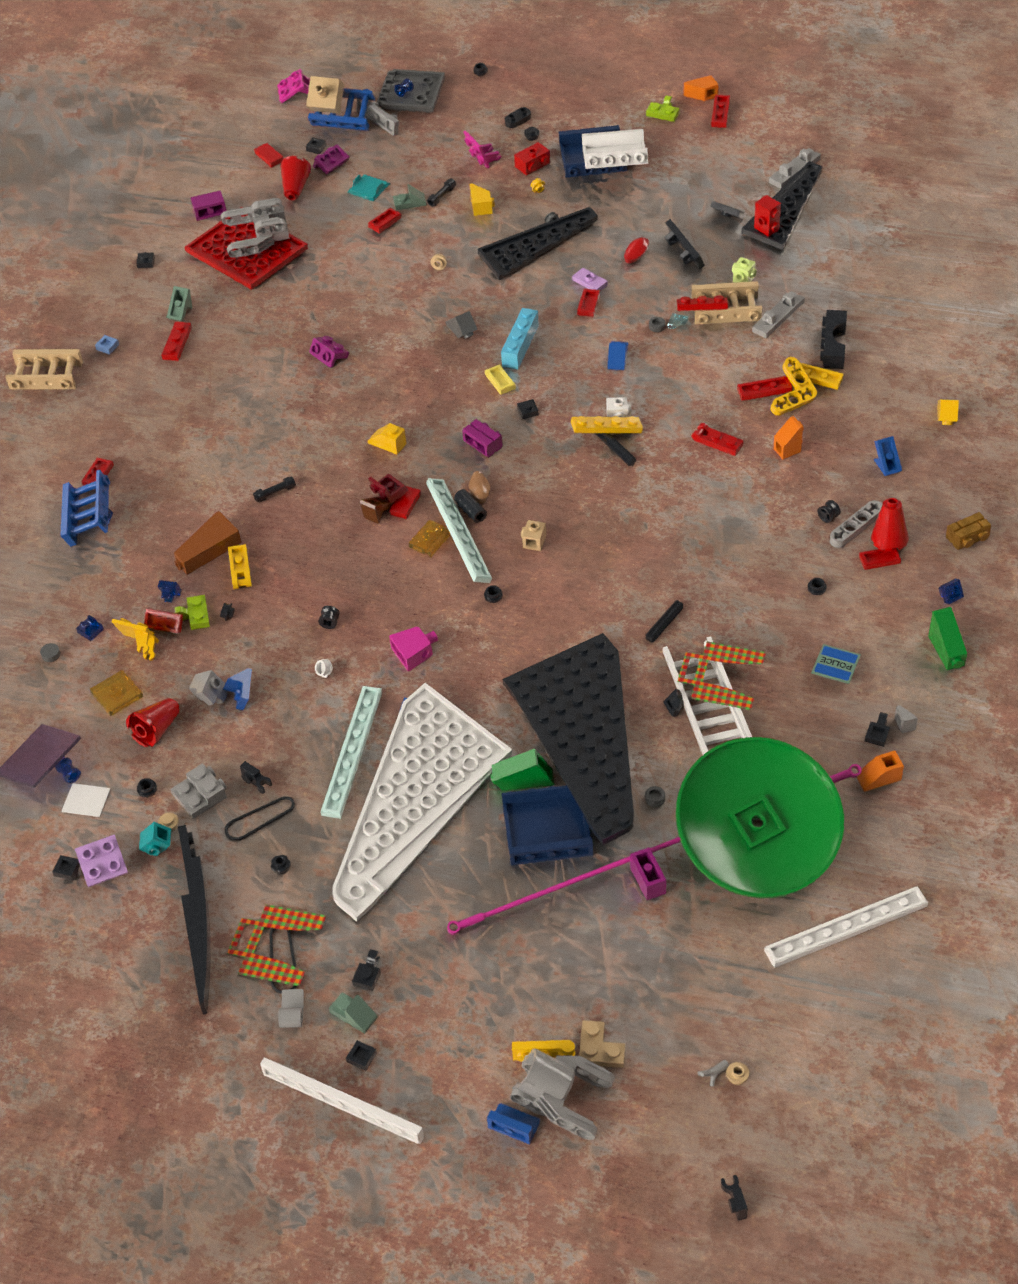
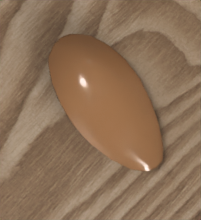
M475 471L470 479L469 489L472 497L477 499L479 504L486 502V498L490 493V484L480 471Z

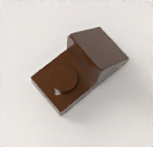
M380 496L360 500L364 518L377 524L380 523L382 512L391 509L393 503L386 499L382 500Z

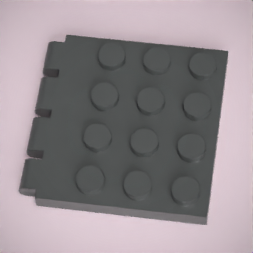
M402 69L388 71L377 99L378 107L397 111L434 112L445 79V72Z

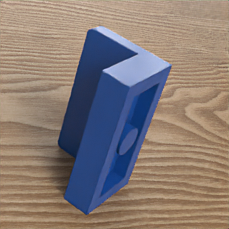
M500 1103L495 1111L490 1110L487 1116L488 1128L530 1145L540 1124V1119Z

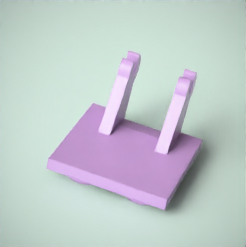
M115 835L75 849L88 888L128 873Z

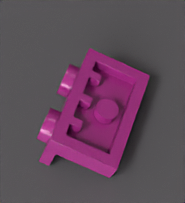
M336 144L333 147H328L323 154H318L314 158L313 167L315 169L320 167L327 175L348 161L349 155Z

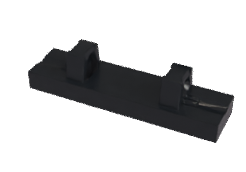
M671 219L666 221L665 223L670 232L665 236L667 243L672 246L678 242L685 250L680 254V258L685 265L693 261L699 269L703 268L705 264L699 253Z

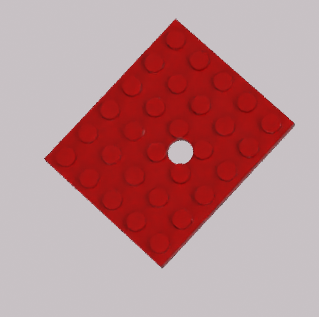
M220 221L186 245L185 252L252 290L306 251L308 244L289 234L290 239L276 241L261 253L230 257L227 247L232 242L257 238L254 222L229 226Z

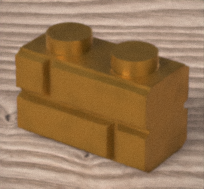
M978 512L948 525L946 538L957 550L964 547L969 548L978 541L983 542L989 538L991 524Z

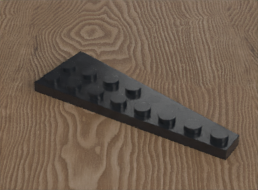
M809 161L772 197L781 203L780 228L777 232L768 237L754 228V215L742 227L741 233L782 250L822 173L823 166Z
M589 206L477 248V252L495 276L501 280L597 221L598 215Z

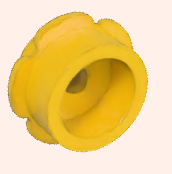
M540 178L535 179L531 183L534 193H540L545 188V181H542Z

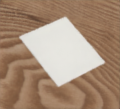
M73 783L61 812L100 817L110 788Z

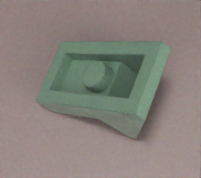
M407 184V194L393 196L396 210L427 205L424 193Z
M174 286L166 318L184 322L187 308L192 309L190 289Z
M342 992L329 1007L331 1014L364 1034L378 1018L377 1014L359 995H356L353 999Z

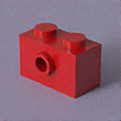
M539 142L514 154L515 168L526 176L550 163V150Z
M768 195L755 202L754 228L768 237L777 232L780 228L781 203Z

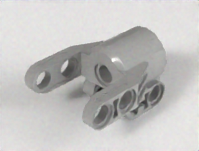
M278 198L256 201L250 207L228 210L221 214L222 223L225 225L233 226L254 222L257 238L232 242L227 247L230 257L261 253L276 241L290 239L284 207Z
M536 1048L533 1049L522 1061V1067L527 1075L521 1083L517 1082L513 1086L510 1096L511 1100L536 1114L547 1116L552 1123L581 1138L593 1140L598 1130L593 1121L564 1107L563 1104L572 1087L575 1076L596 1087L610 1088L615 1079L614 1074L581 1056H556L553 1058Z

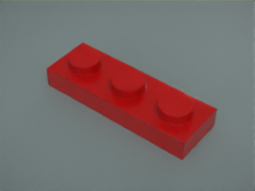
M715 95L711 127L726 128L730 95Z
M699 296L694 299L681 297L677 299V311L728 309V300L724 296H715L714 298Z
M174 323L161 354L162 360L179 361L192 329L191 323Z
M787 376L737 384V391L741 401L789 393L792 391V385Z

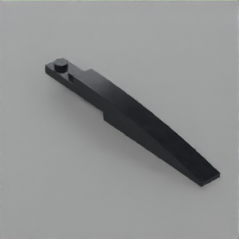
M186 825L178 826L189 894L182 895L181 899L199 1004L202 1013L207 1014L211 967L208 895L201 858L196 855L195 848H191V844H194L193 834L188 832Z

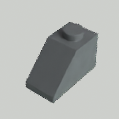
M470 311L445 322L458 338L462 336L468 338L474 335L473 331L477 330Z

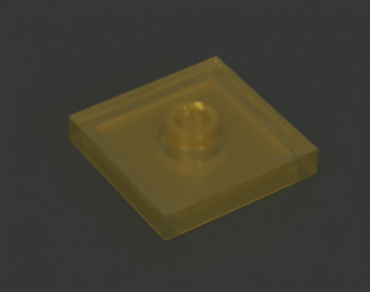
M123 670L90 688L91 694L110 716L143 697L141 690Z

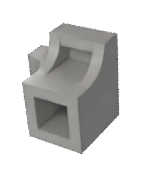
M212 670L195 674L189 690L208 706L213 705L215 702L217 704L224 703L228 691L223 690L225 682Z

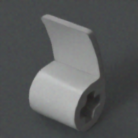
M303 989L282 990V1006L279 1008L278 1013L279 1028L302 1027Z

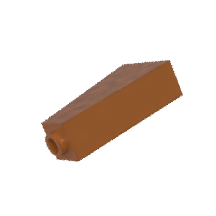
M217 511L174 552L176 567L178 570H183L186 575L227 552L228 547L241 544L239 530L220 511Z

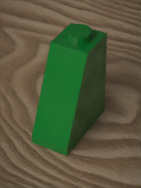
M947 607L932 611L928 637L946 670L959 669L965 666L967 651L952 608Z
M535 748L491 765V780L502 791L555 785L553 768Z

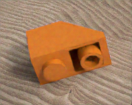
M712 75L684 82V96L702 101L714 99L715 95H718L719 85Z
M794 416L790 417L774 436L773 449L782 459L801 452L804 427Z
M895 750L881 754L861 769L857 780L864 792L902 780L904 765Z

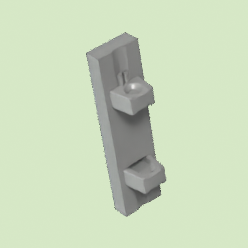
M357 99L356 111L359 113L362 99ZM368 100L365 117L391 135H398V116L388 114L378 107L379 104L377 102H370Z
M803 148L799 156L788 164L783 163L780 169L769 177V183L781 189L809 161L813 163L819 161L821 154L814 152L810 148L807 150Z
M793 291L785 293L782 300L770 311L767 310L763 317L752 327V332L767 338L804 303L805 297Z

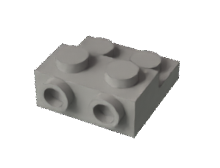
M203 763L186 773L187 779L170 789L172 795L192 819L227 798L225 793L226 785L221 778L217 780L214 770L210 766L206 768Z

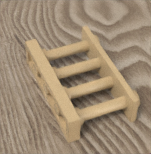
M758 281L692 285L691 299L699 296H706L707 298L724 296L727 297V300H731L732 307H728V309L695 310V324L759 321L762 318V306L755 305V299L758 298ZM748 299L749 306L739 307L738 300Z
M15 349L13 351L17 369L15 375H6L9 389H76L72 370L73 366H82L83 360L79 349ZM24 366H33L31 375H22ZM41 366H50L48 375H38ZM57 366H66L65 373L55 375Z

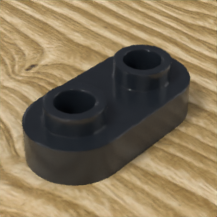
M520 107L505 117V126L516 128L530 120V109Z

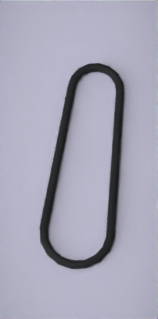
M280 797L232 819L225 826L224 832L231 840L244 839L293 810L295 802L291 797ZM288 799L291 801L292 806L288 810L241 837H232L228 834V827L233 822L281 800Z
M272 928L269 934L270 958H273V931L275 928ZM287 930L293 966L297 967L291 932ZM271 981L272 988L277 993L282 994V991L275 987L274 981Z

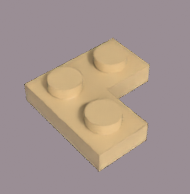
M583 1020L579 1056L598 1066L624 1068L625 1043L603 1042L605 1022Z

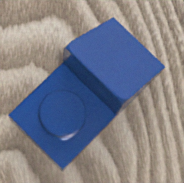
M611 341L609 343L607 369L625 370L628 342Z
M890 436L874 441L878 458H874V461L884 476L902 471L894 437Z
M250 668L229 677L223 687V690L235 693L236 709L244 710L249 700L252 669Z

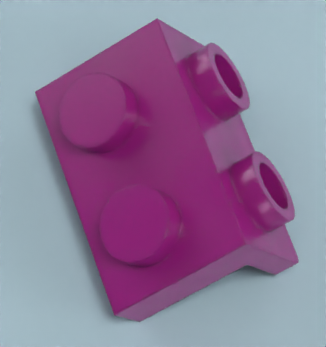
M329 336L314 337L309 351L310 354L329 368L334 366L335 359H345L349 355V352L344 349L343 345L337 344Z

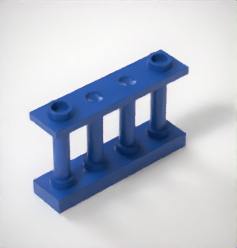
M344 88L342 98H348L345 115L337 116L336 113L325 115L317 111L308 115L309 122L314 126L369 131L370 125L367 119H365L368 100L375 101V96L369 89ZM354 99H362L359 117H350Z
M100 469L96 471V481L79 488H74L69 482L63 484L60 536L70 547L77 545L79 533L99 526L104 533L108 532L110 480ZM96 489L95 494L78 500L79 495ZM95 502V507L78 513L80 507ZM95 514V520L77 526L80 520Z

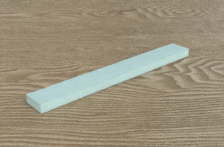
M428 478L426 484L473 581L490 583L492 577L443 479Z
M362 687L321 809V816L339 819L342 817L382 695V688Z

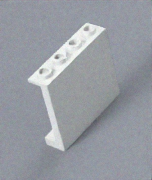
M643 129L582 134L585 169L648 164V150L644 143Z

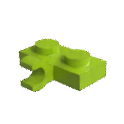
M666 95L663 104L650 103L646 110V116L675 122L680 113V108L673 107L670 102L672 96Z
M205 595L186 597L188 608L182 606L174 608L175 613L183 614V620H190L191 630L210 627Z

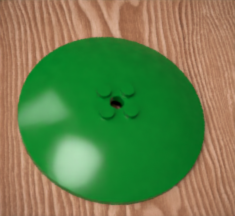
M763 737L739 738L722 743L707 751L687 772L681 784L676 802V826L682 846L688 857L708 879L728 891L743 896L776 898L805 889L818 880L830 867L843 839V806L837 788L830 776L810 755L793 745L775 739ZM759 818L763 825L755 827L751 820Z

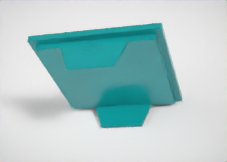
M359 174L353 180V186L347 193L374 201L390 183L365 174L361 177Z

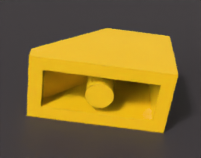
M469 184L474 216L493 214L492 207H495L494 197L491 198L490 191L475 184Z
M938 400V421H942V425H953V422L958 421L959 400Z
M389 423L378 429L370 437L368 443L397 455L407 444L405 429Z

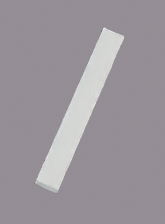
M918 886L768 945L764 948V951L773 967L776 968L928 906V901Z
M265 1057L260 1063L263 1074L271 1079L417 1144H421L424 1139L421 1126Z

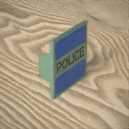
M823 644L811 674L850 684L861 654Z

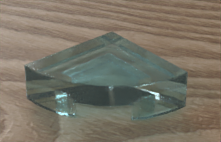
M672 313L668 322V328L675 329L676 326L685 325L688 322V316Z

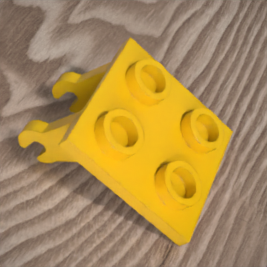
M120 618V620L112 619L111 622L124 636L136 638L137 651L141 653L143 648L145 660L149 654L150 661L155 658L154 647L155 643L158 644L159 640L154 635V632L148 629L147 625L143 623L132 624L129 620Z

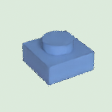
M104 335L95 344L96 350L110 355L119 346V341Z

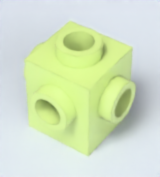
M740 257L737 263L735 262L732 266L733 282H751L757 273V269H755L756 262Z

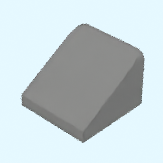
M898 705L895 711V721L900 731L905 733L916 730L917 717Z

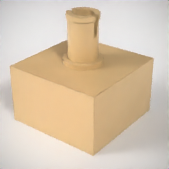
M311 76L306 106L311 111L340 114L344 83L336 78Z

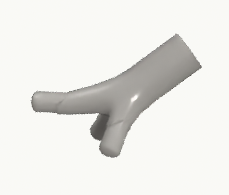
M723 1060L710 1069L698 1071V1076H710V1086L713 1087L715 1079L728 1068L729 1063Z

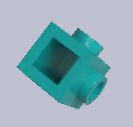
M153 822L140 832L139 850L149 855L158 856L171 844V828L157 822Z

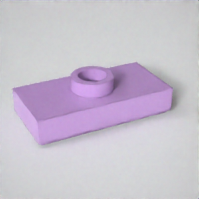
M585 268L580 269L572 276L573 281L587 289L601 291L608 286L607 280Z

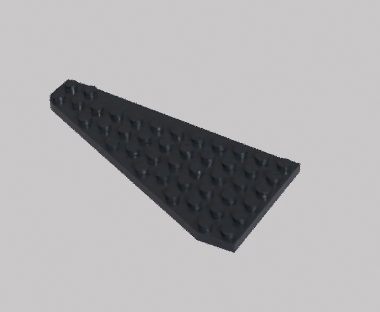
M602 633L502 680L503 685L520 706L581 809L590 829L601 844L605 845L629 833L634 826L635 820L619 651Z

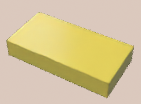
M501 365L485 370L486 377L500 395L516 389V384Z

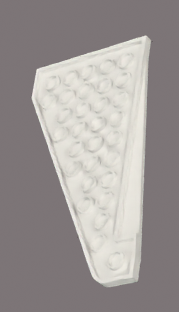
M426 683L403 701L333 884L332 891L335 903L356 921L363 917L379 901L492 774L491 765L507 759L512 754L510 747Z

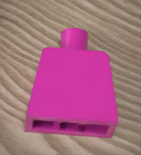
M419 627L410 628L389 636L391 649L407 671H411L432 656L431 644L438 641L434 631L424 634Z

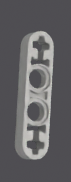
M873 500L864 505L831 532L830 544L833 547L841 548L877 520L882 503ZM865 517L867 520L860 521L858 518ZM853 527L855 530L849 531L846 528Z

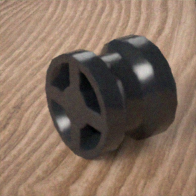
M828 500L825 506H820L817 509V513L822 521L830 523L833 517L841 514V510L835 501Z
M333 606L322 607L321 616L318 620L319 625L326 629H334L340 615L339 610Z

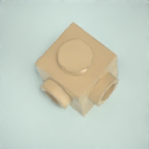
M527 521L526 527H523L521 531L523 548L541 551L546 538V523Z

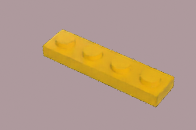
M579 416L571 418L574 433H642L643 430L639 417Z

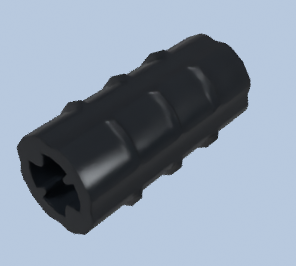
M466 489L459 490L454 495V501L475 523L482 522L486 518L487 511Z

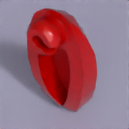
M640 237L632 241L624 254L625 262L629 264L641 259L649 247V240Z

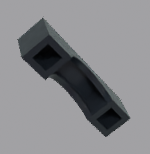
M827 310L826 316H823L822 327L825 328H822L821 338L825 339H821V349H824V351L820 352V361H823V368L844 369L845 345L836 341L835 338L846 333L847 311Z

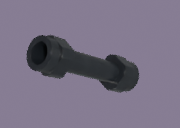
M452 178L446 180L444 186L436 194L429 196L427 203L432 207L437 205L439 199L448 190L452 191L456 186L455 180Z
M290 476L284 478L283 482L265 490L260 488L253 492L256 502H262L266 500L265 497L285 488L290 490L296 486L295 480Z

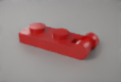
M700 423L697 430L691 435L694 441L733 456L737 455L744 443V440L712 429L706 423Z

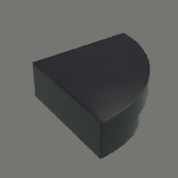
M675 689L663 701L671 716L676 717L681 710L683 702L682 693L679 689Z

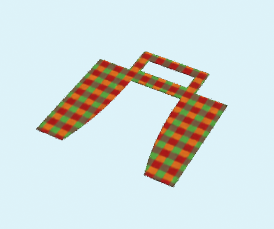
M707 641L703 655L690 652L685 653L677 682L694 685L691 699L751 710L754 701L753 697L729 688L703 682L709 660L735 664H763L766 652ZM690 657L700 659L694 680L685 678Z
M266 904L259 921L241 918L227 954L244 957L238 975L300 986L305 974L304 971L285 962L254 954L264 927L299 931L321 930L327 915ZM245 925L255 926L246 950H235Z

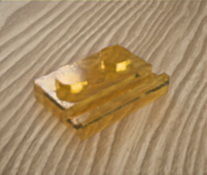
M429 519L410 540L409 548L422 554L426 553L429 557H432L451 534L443 525Z

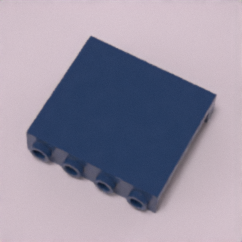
M619 125L558 131L565 177L627 171V165L585 169L582 134L620 131Z
M566 785L501 793L511 866L593 855V842L590 836L589 825Z

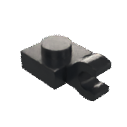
M880 712L877 723L870 722L865 742L882 747L885 746L890 732V727L886 726L888 714Z
M244 761L240 765L242 779L246 783L256 786L260 793H265L262 785L272 786L271 779L261 775L260 770L248 762Z
M370 949L366 964L359 963L352 980L354 986L374 990L381 973L380 968L376 967L380 960V956H378L379 951Z
M733 1175V1185H727L725 1179L721 1178L722 1190L731 1195V1199H728L731 1213L736 1214L738 1221L747 1219L748 1207L741 1187H739L738 1177Z

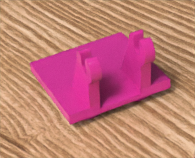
M301 69L294 71L277 85L281 103L297 92L308 94L310 78L302 74Z
M466 130L463 132L465 136L464 141L470 147V154L472 157H476L480 165H484L488 169L490 168L488 163L501 158L499 151L492 152L494 148L491 147V143L480 145Z

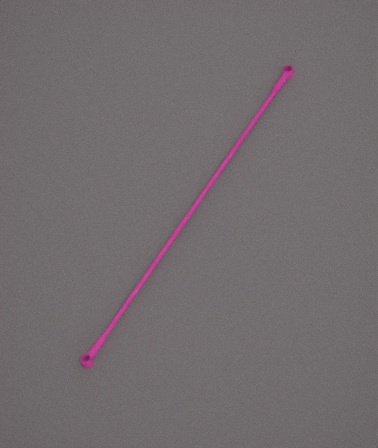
M852 764L849 769L831 775L830 778L833 783L849 777L857 778L861 773V767L858 764ZM855 768L858 771V773H853L851 769ZM677 837L650 849L653 853L679 843L681 840ZM630 856L488 912H481L458 922L450 921L447 925V931L451 935H456L461 929L484 921L487 917L630 862ZM456 925L458 929L456 931L450 930V926Z

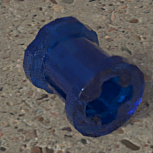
M408 78L404 79L401 84L394 86V91L399 97H403L406 92H411L414 89L412 81Z
M69 757L62 758L56 763L55 769L63 774L65 782L73 783L79 779L81 771L72 765V760Z

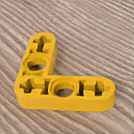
M788 357L782 367L795 390L773 400L770 409L775 415H783L811 403L817 395L815 386L795 357ZM795 377H802L804 382L798 383ZM790 397H795V398H797L798 403H796V404L792 403V402L789 400V398H790Z

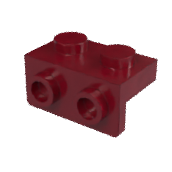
M389 473L379 481H376L371 476L368 478L370 482L369 487L374 494L378 493L382 500L386 499L390 503L401 498L408 491L403 483Z

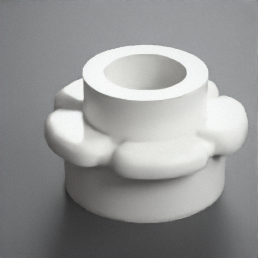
M328 659L319 660L315 665L316 674L323 678L328 677L333 669Z

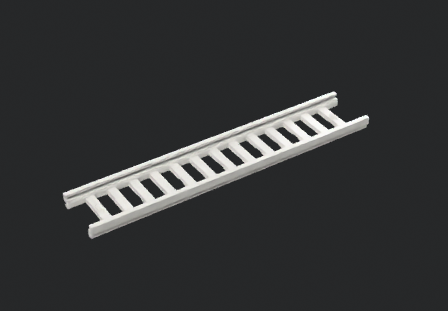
M711 636L706 638L707 640L704 642V647L706 646L707 641L713 642ZM663 647V654L675 685L682 693V703L702 754L704 755L709 751L707 745L740 737H752L741 708L710 702L691 706L689 700L691 699L693 689L685 691L683 685L687 683L677 682L679 677L677 670H681L683 660L674 662L668 647ZM690 658L687 668L698 666L700 659ZM709 660L708 663L712 664L713 669L706 670L703 680L717 677L719 683L714 685L732 689L722 662ZM696 673L685 675V678L694 680ZM729 707L731 711L730 714L697 721L695 717L696 714ZM735 722L737 729L703 736L701 732L702 729Z

